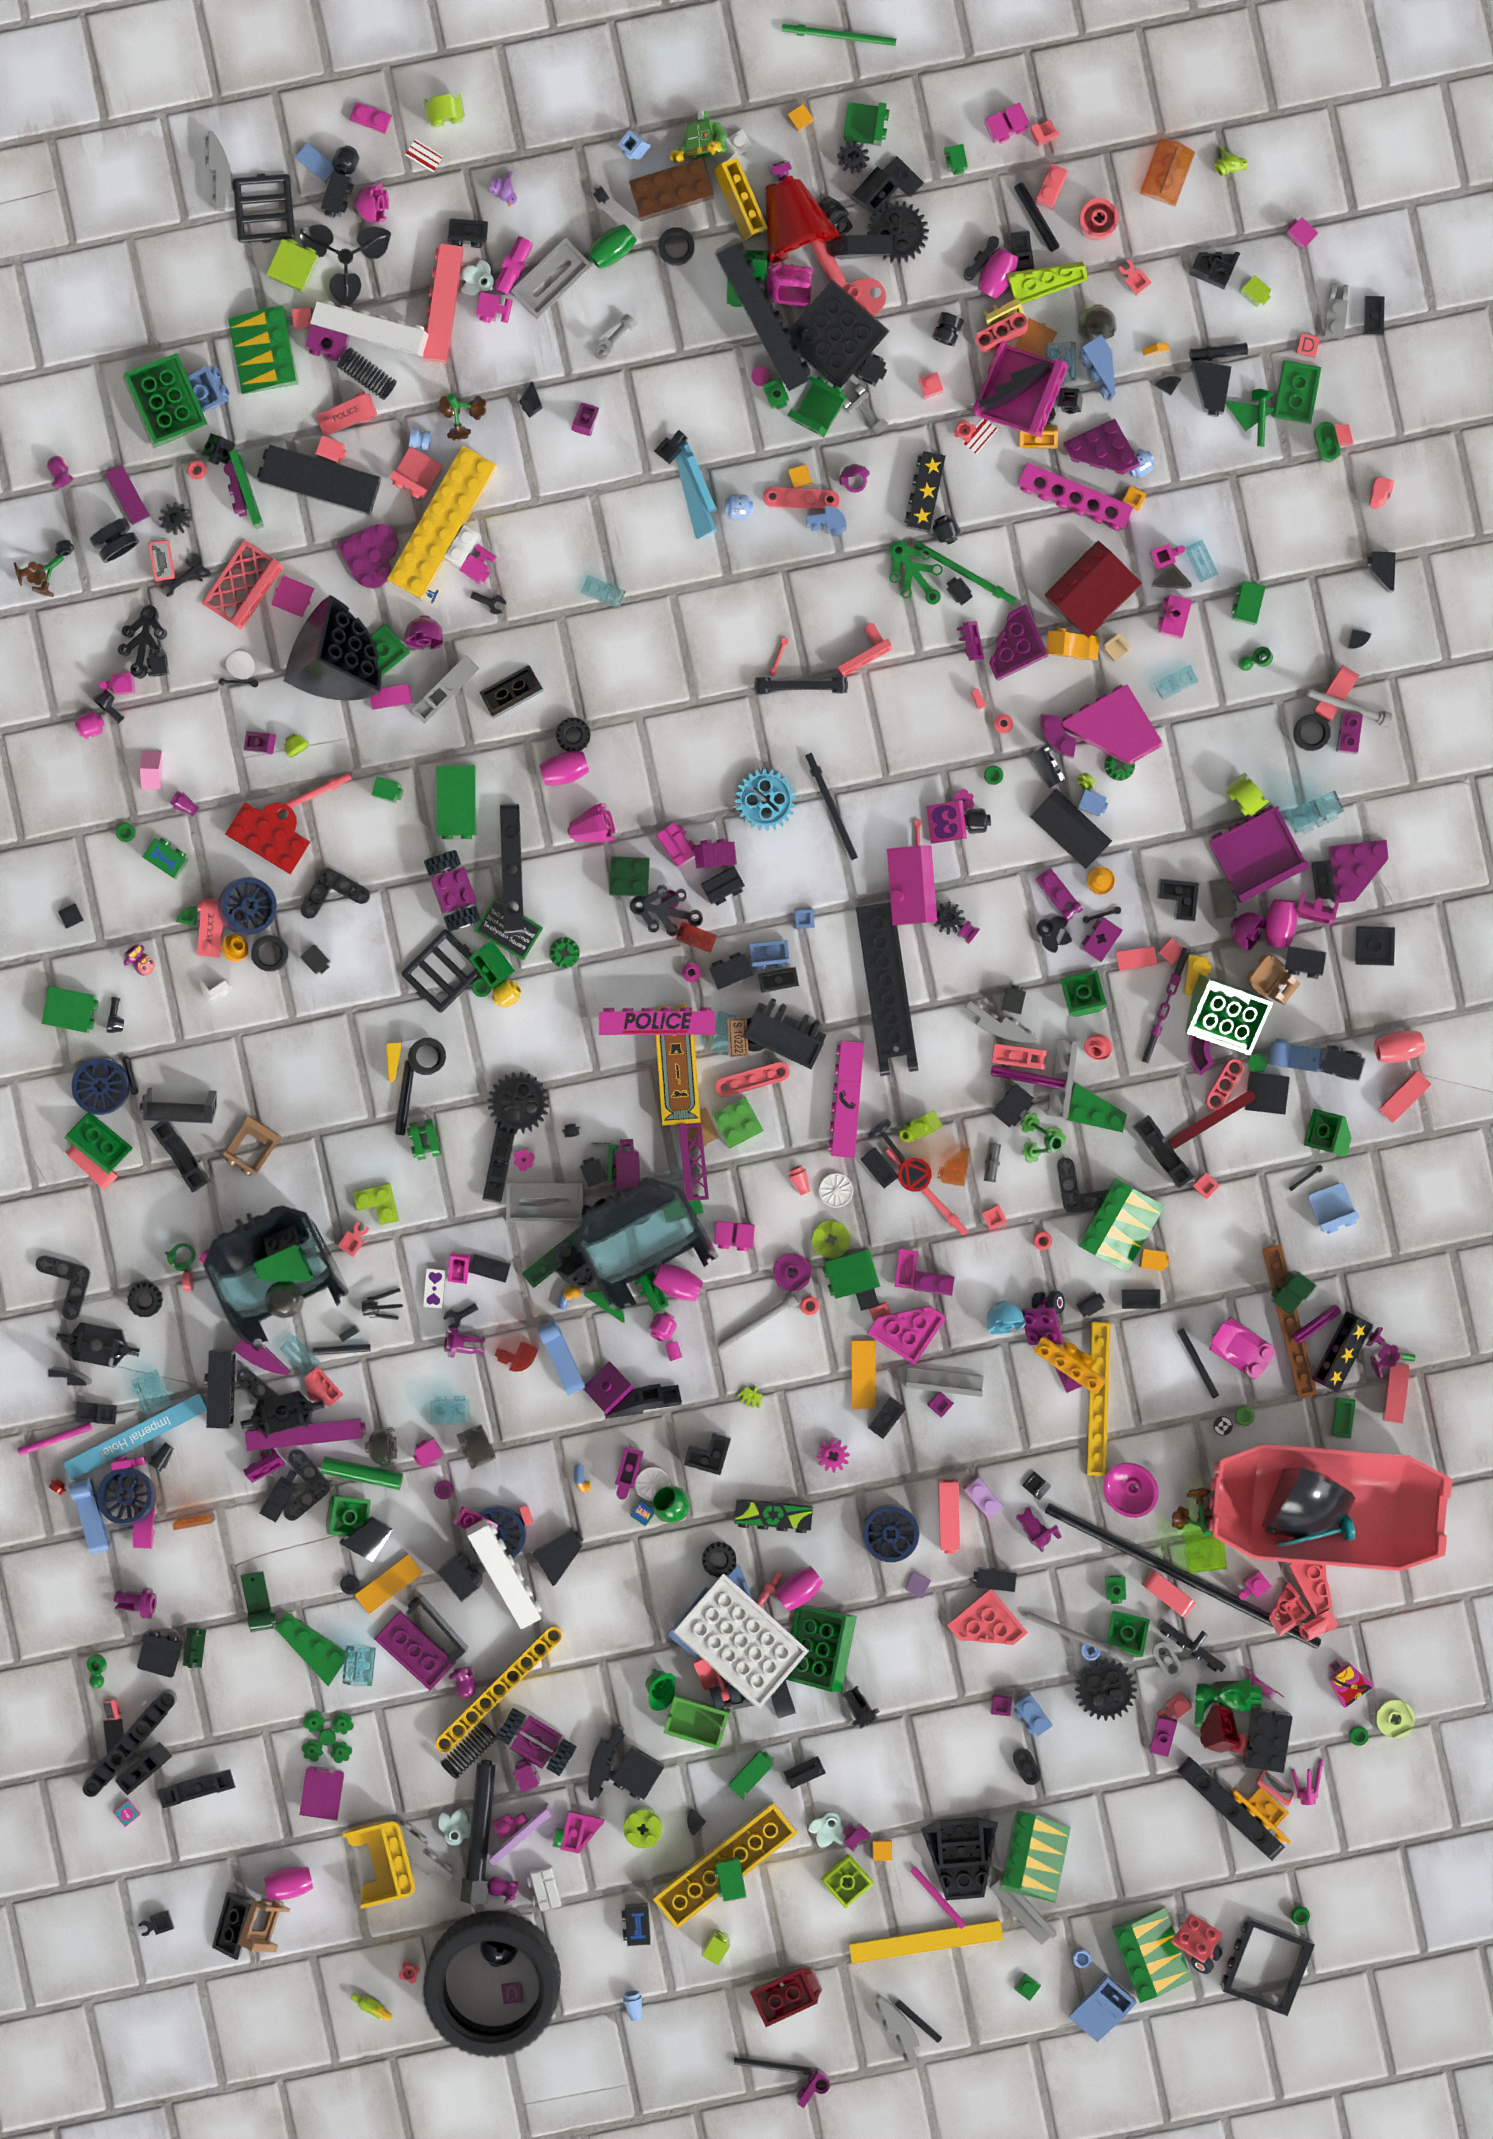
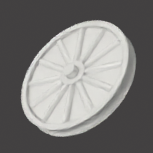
M830 1174L820 1183V1198L830 1207H843L852 1199L853 1185L849 1178L843 1174Z
M658 1467L643 1469L637 1475L635 1481L637 1493L647 1501H653L659 1489L670 1486L668 1475Z

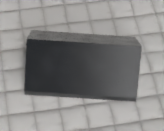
M528 665L479 693L494 719L544 690L532 668Z
M231 1892L226 1893L212 1948L235 1960L239 1959L243 1947L238 1945L252 1900L256 1899Z

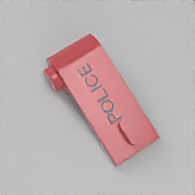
M365 391L359 392L354 395L355 398L317 414L316 417L324 437L355 423L365 422L377 417L378 414L370 394H366Z
M203 897L202 901L198 902V912H201L197 955L216 958L221 956L220 945L222 942L223 922L218 913L219 899Z

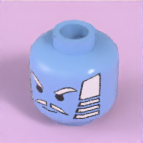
M1138 449L1134 454L1140 466L1130 471L1129 474L1132 477L1141 478L1153 470L1154 457L1149 451L1145 452L1142 449Z
M731 494L729 499L725 500V514H728L730 519H747L749 513L753 512V501H749V497L745 494Z

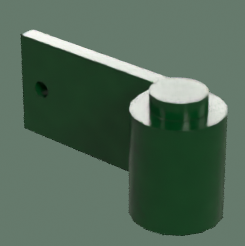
M260 1571L241 1575L250 1632L274 1629V1625L277 1624L276 1614L272 1613L264 1572Z

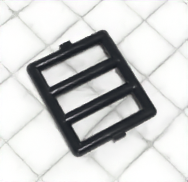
M265 173L257 174L255 177L235 178L233 180L238 242L263 241V244L271 243L273 240H286L295 237L290 175L265 176ZM283 182L284 193L242 197L241 185ZM285 201V213L243 216V204ZM286 220L287 232L245 235L244 224Z
M444 929L401 973L402 977L417 990L416 993L421 998L424 997L439 1013H442L480 975L475 968L467 976L438 948L447 939L471 963L468 959L473 955L469 951L470 948L465 944L463 945L447 929ZM432 952L462 981L455 989L424 961ZM418 966L448 994L442 1003L436 1000L411 975Z

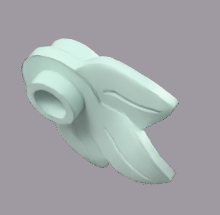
M480 259L476 267L467 265L461 269V275L466 281L461 288L464 294L475 296L481 291L488 292L493 289L495 280L490 274L491 267L486 261ZM487 279V283L482 285L483 280Z
M463 1808L455 1811L451 1817L445 1813L440 1814L438 1819L439 1829L445 1833V1841L449 1845L457 1846L463 1839L470 1837L471 1822H468L467 1813ZM453 1832L458 1835L456 1840L451 1838Z
M828 1812L822 1818L814 1819L809 1825L808 1831L817 1833L816 1840L820 1848L827 1847L833 1841L842 1844L845 1839V1835L842 1833L844 1827L841 1825V1819L837 1813ZM830 1820L835 1821L834 1824H828Z

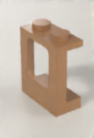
M247 1116L239 1132L222 1155L226 1156L225 1161L235 1166V1164L241 1166V1171L248 1176L252 1174L257 1175L282 1136L253 1117ZM247 1134L252 1135L265 1144L263 1152L253 1166H249L235 1157V1151Z
M263 1898L261 1901L252 1900L238 1945L255 1952H276L278 1945L270 1940L279 1913L290 1912V1908L284 1906V1902L280 1900L270 1901ZM258 1909L269 1911L263 1929L252 1930Z

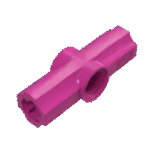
M518 236L510 254H507L504 259L501 272L493 289L501 294L509 295L516 279L520 277L524 269L525 260L533 246L532 242Z

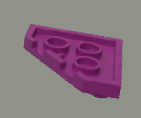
M1115 418L1063 442L1064 448L1073 462L1087 463L1092 467L1103 470L1105 468L1122 475L1140 466Z
M1027 604L1009 612L1005 628L1001 631L994 655L991 656L989 661L997 681L1049 656Z
M1387 840L1328 846L1333 867L1336 894L1334 900L1340 901L1339 903L1354 902L1389 859Z

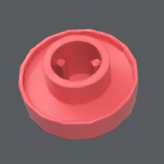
M1091 1034L1084 1043L1086 1054L1095 1060L1107 1059L1113 1049L1110 1039L1102 1034Z

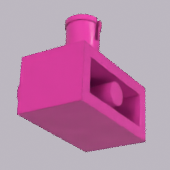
M1171 594L1168 596V599L1164 598L1162 609L1165 610L1164 615L1159 617L1157 628H1160V634L1179 639L1183 638L1192 604L1191 599Z

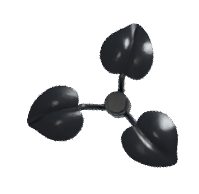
M319 224L301 228L300 238L304 248H312L316 251L315 254L318 257L325 256L327 249L338 254V260L344 264V274L337 273L331 278L329 290L341 305H351L361 291L359 276L354 273L348 274V264L353 261V254L363 250L364 255L370 259L382 257L387 251L391 232L380 227L365 228L359 232L356 238L357 243L361 247L353 251L349 249L339 251L329 246L333 242V234L328 227Z

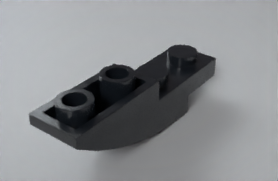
M660 1384L632 1389L608 1414L604 1413L605 1419L643 1414L644 1410L681 1405L682 1399L679 1385L661 1387Z
M618 1724L609 1740L601 1737L593 1755L588 1779L589 1800L591 1801L595 1797L599 1798L604 1789L601 1785L604 1780L608 1782L613 1773L611 1771L612 1765L606 1761L612 1760L616 1752L613 1750L617 1743L621 1744L625 1737L623 1733L624 1728Z

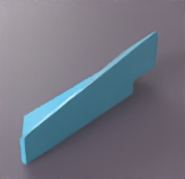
M687 442L678 446L682 451L676 457V462L695 538L700 539L717 531L710 513L716 511V507Z

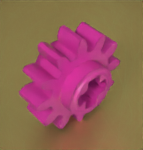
M831 1438L830 1444L823 1441L825 1447H818L821 1454L816 1455V1458H822L819 1466L825 1464V1471L831 1467L833 1473H835L836 1467L843 1470L841 1464L849 1463L845 1457H849L850 1453L844 1452L848 1446L844 1445L841 1447V1440L835 1444L833 1438ZM830 1451L838 1453L836 1460L828 1458Z

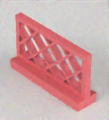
M244 540L202 604L242 630L284 566ZM247 546L252 549L253 557L243 559L242 552ZM265 558L270 561L266 568H258V559ZM254 561L255 570L246 572L244 563ZM241 563L242 573L233 575L232 567ZM256 574V583L248 585L246 576ZM243 577L245 586L235 588L233 578ZM230 579L232 589L222 591V582ZM246 590L247 596L245 599L237 601L236 591ZM232 592L234 602L224 604L223 594ZM220 595L221 605L213 607L209 604L213 596ZM235 605L236 612L230 618L226 615L225 607Z

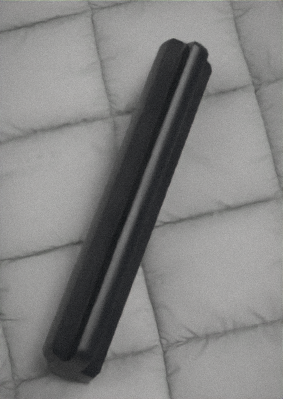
M1023 182L1017 184L1014 189L1051 252L1057 250L1060 245Z
M405 1060L395 1127V1134L401 1136L405 1135L414 1076V1070L411 1068L408 1060Z

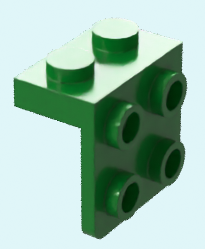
M879 102V106L849 103L843 139L848 142L855 140L857 143L881 146V141L886 140L887 128H883L884 121H888L890 109H886L887 103Z

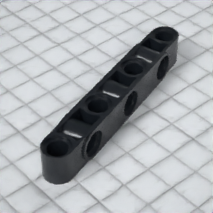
M519 804L500 805L504 935L517 936L524 935ZM509 827L515 828V835L507 836L505 834L506 829ZM514 865L517 867V872L515 874H508L507 868ZM512 903L519 906L518 910L514 913L508 910V906Z
M172 1690L163 1691L95 1768L82 1787L83 1793L86 1796H96L165 1718L168 1711L177 1701L175 1692ZM164 1695H169L172 1698L171 1704L163 1702L162 1698ZM139 1724H143L146 1726V1733H140L138 1731ZM113 1754H120L122 1761L119 1763L115 1762ZM88 1783H94L97 1786V1790L94 1792L90 1791Z
M1190 1756L1176 1769L1186 1781L1271 1861L1285 1848L1272 1833ZM1206 1778L1208 1780L1207 1784L1203 1787L1199 1786V1779ZM1229 1804H1234L1236 1807L1232 1813L1226 1812V1807ZM1256 1831H1263L1261 1839L1254 1838Z

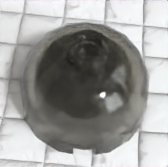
M1093 305L1082 312L1079 319L1078 332L1081 336L1088 339L1089 335L1097 337L1102 335L1104 339H1109L1116 332V318L1113 312L1103 305Z
M277 1281L273 1283L265 1295V1305L268 1311L278 1318L293 1317L302 1309L304 1303L302 1290H300L296 1283L291 1281Z
M384 1427L373 1431L369 1441L365 1442V1451L369 1453L370 1458L376 1464L385 1466L395 1465L393 1459H397V1437L392 1436V1432H395L393 1427Z

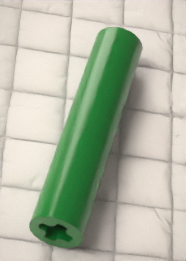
M324 1456L321 1468L322 1474L400 1490L403 1473Z

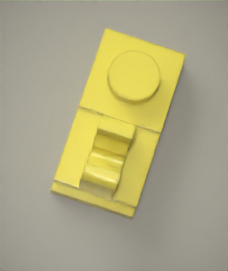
M1018 298L1006 303L999 309L994 305V311L988 313L987 310L983 311L988 327L1015 313L1024 314Z

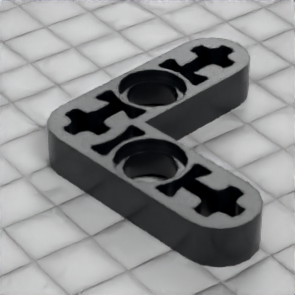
M325 868L318 875L300 910L305 918L312 919L316 917L331 889L359 904L367 903L371 896L367 888L333 869ZM332 872L333 880H328L326 883L329 886L328 889L318 885L319 881L324 882V873ZM342 881L350 883V889L346 892L340 890L339 885ZM354 885L358 886L355 889L358 892L365 891L366 899L359 901V896L354 893L352 897L349 896L354 889ZM317 888H322L324 891V896L321 899H316L313 895L314 890ZM310 897L314 901L320 902L319 906L314 904L312 908L314 910L313 914L306 915L305 907H310L312 902L308 901Z
M1061 1158L1057 1163V1172L1064 1209L1070 1213L1098 1209L1099 1197L1097 1194L1101 1193L1102 1198L1108 1189L1079 1194L1074 1162L1069 1158ZM1063 1161L1071 1164V1167L1068 1168V1174L1073 1173V1177H1061V1174L1065 1175V1170L1060 1168V1165H1063ZM1066 1180H1072L1074 1183V1187L1070 1191L1065 1190L1063 1187V1183ZM1076 1192V1196H1072V1200L1077 1202V1205L1071 1210L1070 1207L1066 1206V1203H1069V1196L1065 1197L1064 1193L1071 1194ZM1090 1195L1096 1199V1203L1092 1207L1087 1206L1085 1203L1086 1197Z
M47 1255L39 1257L35 1264L38 1271L70 1280L62 1314L68 1320L78 1318L91 1277L90 1269L84 1265ZM47 1259V1263L52 1265L54 1261H57L54 1266V1272H51L53 1269L51 1267L42 1269L43 1266L40 1264V1261ZM60 1264L68 1266L67 1274L62 1275L58 1272ZM82 1269L87 1274L81 1280V1283H85L84 1287L80 1284H74V1280L76 1282L79 1281L77 1272H80ZM75 1287L80 1288L82 1291V1295L79 1298H74L71 1294L72 1289ZM69 1299L72 1301L80 1302L79 1305H74V1310L76 1311V1314H72L71 1317L69 1316V1312H67V1309L71 1308L72 1303L68 1302Z
M301 1449L291 1451L288 1461L309 1487L284 1508V1516L290 1521H295L327 1495L331 1489L328 1479ZM294 1453L302 1455L300 1459L303 1463L306 1460L308 1461V1464L304 1465L301 1470L298 1468L301 1466L299 1461L294 1462L292 1460ZM307 1467H312L315 1470V1475L312 1478H308L304 1474V1470ZM319 1482L321 1484L325 1483L327 1485L325 1487L326 1491L321 1490L318 1492L319 1498L317 1499L310 1489L313 1488V1491H315L319 1487ZM309 1494L312 1496L313 1501L310 1505H305L302 1502L303 1495ZM298 1500L300 1506L303 1507L305 1510L302 1511L301 1508H299L295 1512L297 1516H289L288 1508H295L298 1505L297 1503H295V1501Z

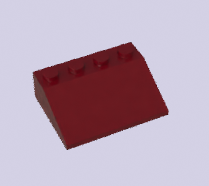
M1098 540L1044 595L1058 612L1089 638L1139 588L1142 582Z

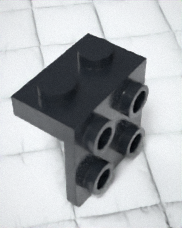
M155 1630L146 1631L142 1638L143 1645L137 1668L158 1675L173 1677L183 1641L174 1635H168L167 1637L160 1635V1632Z

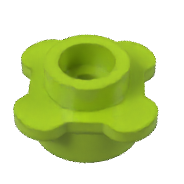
M1084 772L1076 778L1078 785L1082 789L1091 791V788L1094 787L1095 780L1090 774Z

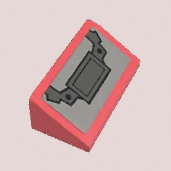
M169 541L148 543L155 581L176 579Z
M1263 1770L1257 1777L1256 1783L1284 1805L1289 1806L1294 1792L1269 1772Z

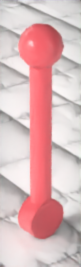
M782 638L781 640L782 645L773 667L769 670L770 675L777 673V665L784 647L789 642L787 638Z
M917 819L914 821V826L916 827V846L920 845L921 821Z

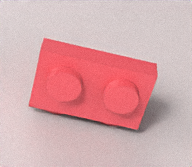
M409 448L397 470L391 473L390 479L393 481L391 484L399 489L406 488L409 490L408 494L417 499L419 497L425 499L440 473L442 465L414 448Z

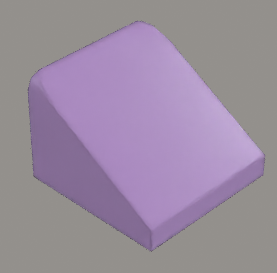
M913 1572L905 1590L920 1598H924L931 1580Z

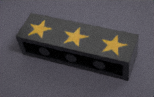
M923 451L922 456L918 455L916 466L920 467L919 473L914 474L912 485L916 486L915 492L910 493L908 504L912 505L911 511H906L904 523H908V529L930 532L946 455Z
M1346 1311L1312 1380L1339 1393L1373 1324Z

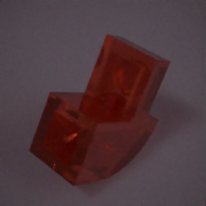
M681 922L675 940L711 953L717 935Z
M521 1341L516 1355L497 1348L494 1356L498 1357L497 1361L506 1365L508 1362L512 1363L510 1371L519 1372L531 1366L539 1348Z

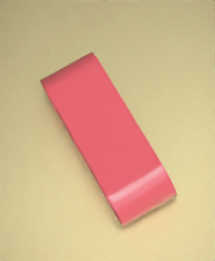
M1015 313L980 331L976 335L979 351L989 353L1000 346L1001 341L1008 343L1024 335L1029 327L1026 316L1022 313ZM1018 321L1024 322L1020 327L1015 326V323ZM1001 330L1007 331L1003 336L998 335V332ZM983 339L990 340L986 345L980 344Z
M1342 665L1324 694L1344 701L1357 681L1359 674ZM1319 701L1314 712L1330 722L1340 707Z
M1231 1059L1225 1063L1206 1096L1205 1103L1208 1108L1218 1110L1224 1105L1243 1072L1241 1061ZM1233 1062L1239 1066L1236 1073H1232L1229 1070V1065ZM1222 1079H1226L1229 1082V1087L1226 1090L1220 1088L1219 1083ZM1212 1096H1217L1220 1099L1216 1107L1210 1104Z
M1418 1070L1415 1071L1381 1105L1379 1110L1392 1123L1395 1122L1429 1088L1431 1083Z
M73 1145L65 1151L104 1190L118 1177L114 1170L108 1175Z
M1154 1569L1151 1570L1141 1583V1585L1184 1618L1196 1604L1194 1600Z

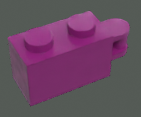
M620 1139V1153H615L616 1157H612V1168H616L617 1175L613 1176V1187H617V1192L621 1188L623 1190L628 1187L634 1188L638 1186L640 1181L639 1152H634L633 1139ZM631 1146V1152H623V1147Z
M625 1445L615 1484L618 1485L616 1495L619 1499H625L628 1496L629 1489H634L644 1452L642 1449Z

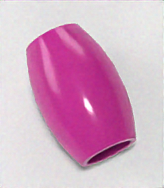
M999 247L990 256L982 269L978 289L997 299L1009 286L1007 273L1016 271L1018 257Z
M583 751L560 753L548 758L539 765L544 783L548 786L571 783L589 773Z
M1274 899L1266 918L1265 934L1267 945L1288 948L1293 941L1297 927L1296 904L1293 901Z
M661 1264L653 1280V1284L667 1295L676 1299L693 1302L696 1301L704 1283L689 1270L672 1264Z
M808 1566L789 1576L780 1585L775 1596L786 1610L790 1611L802 1606L813 1598L824 1582L812 1566Z
M309 1867L283 1868L264 1877L267 1897L271 1900L296 1898L313 1889Z

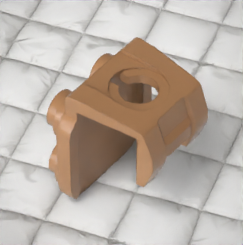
M1272 954L1262 955L1258 966L1247 975L1249 985L1263 997L1267 996L1283 1005L1287 1003L1300 983L1284 970L1285 965ZM1281 985H1283V986H1284V985H1287V986L1284 988V990H1283L1282 992H1280L1281 989H1280L1279 987H1280Z

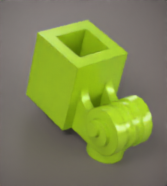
M935 1110L913 1120L910 1122V1125H903L899 1131L900 1138L904 1143H912L917 1137L921 1139L942 1128L943 1125Z

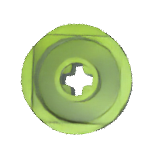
M456 93L457 97L452 96V94L431 97V102L424 99L427 124H431L433 127L444 126L446 121H450L451 124L463 122L462 118L465 117L461 93Z
M1243 773L1227 786L1229 790L1226 793L1233 801L1236 799L1241 804L1239 809L1245 816L1248 814L1252 816L1269 801L1267 799L1262 800V797H1264L1263 793L1250 778L1246 780L1245 777L1248 775Z
M642 1806L635 1808L627 1815L624 1822V1835L627 1842L632 1846L642 1849L654 1846L660 1839L662 1820L654 1809ZM642 1824H645V1827L648 1829H645V1831H641V1828L639 1827H641Z

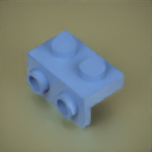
M787 940L749 944L752 967H756V970L767 969V965H775V968L787 967L786 963H790Z

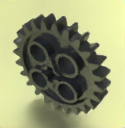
M898 201L895 202V206L888 202V208L882 205L880 207L881 213L877 211L875 213L876 218L870 217L873 224H868L867 228L872 231L867 232V235H880L886 232L889 235H893L894 238L895 231L898 230L903 218L906 217L907 220L901 229V234L897 236L893 245V255L883 256V261L889 257L891 264L894 259H897L898 264H900L901 259L908 263L909 256L914 260L915 252L919 255L921 254L919 247H926L922 241H928V237L924 235L929 233V229L924 228L928 225V222L921 221L925 215L918 216L920 209L918 208L913 211V204L907 208L905 201L902 203V206H899ZM895 215L899 218V222L892 224L888 218ZM908 224H913L916 227V231L910 233L905 227ZM904 241L907 244V248L901 250L897 247V243Z
M513 1072L512 1078L505 1075V1081L498 1079L499 1086L493 1084V1088L496 1091H489L493 1098L488 1099L487 1102L493 1103V1105L489 1106L488 1110L494 1111L490 1114V1117H497L494 1121L495 1124L501 1122L500 1129L506 1126L507 1133L514 1129V1133L517 1134L518 1129H521L522 1134H525V1128L532 1132V1125L538 1128L537 1121L544 1122L541 1116L548 1115L544 1108H549L550 1105L544 1103V1101L549 1100V1097L543 1096L547 1089H540L543 1083L536 1084V1077L530 1080V1074H528L524 1078L522 1072H520L519 1077H516ZM526 1086L529 1092L524 1096L520 1095L518 1088ZM509 1094L511 1101L503 1103L500 1100L501 1095ZM531 1095L534 1096L533 1099L523 1102L521 1108L514 1106L507 1111H503V1108L515 1104V1099L522 1101ZM533 1103L537 1109L535 1112L529 1113L526 1110V1105ZM511 1111L518 1112L519 1118L516 1121L509 1119L508 1114Z
M1107 1658L1104 1659L1103 1663L1097 1659L1096 1665L1089 1662L1091 1667L1089 1669L1084 1666L1085 1674L1078 1673L1082 1679L1075 1681L1080 1687L1074 1688L1075 1691L1080 1692L1075 1697L1076 1699H1082L1078 1704L1079 1706L1085 1705L1083 1711L1087 1712L1090 1710L1089 1716L1092 1717L1096 1714L1097 1720L1102 1715L1105 1721H1107L1108 1716L1115 1720V1714L1122 1717V1710L1128 1713L1129 1711L1126 1706H1133L1130 1699H1136L1132 1692L1137 1691V1688L1132 1687L1136 1680H1130L1133 1677V1673L1126 1674L1129 1668L1125 1667L1122 1669V1662L1115 1665V1659L1108 1663ZM1116 1673L1118 1675L1117 1680L1109 1682V1674ZM1092 1678L1099 1679V1684L1096 1687L1089 1686V1681ZM1118 1684H1122V1687L1120 1688H1111ZM1104 1685H1107L1108 1688H1111L1108 1690L1107 1694H1105L1104 1691L1097 1692L1093 1695L1089 1694V1692L1103 1690ZM1121 1692L1123 1694L1122 1699L1119 1701L1113 1700V1694ZM1096 1697H1103L1104 1703L1097 1706L1094 1704Z

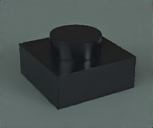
M76 903L58 911L66 929L84 921Z

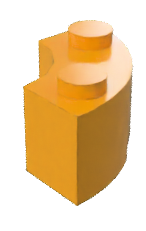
M1056 628V631H1048L1047 652L1049 655L1058 657H1074V659L1097 661L1100 638L1093 636V634L1087 638L1083 633H1070L1065 628Z

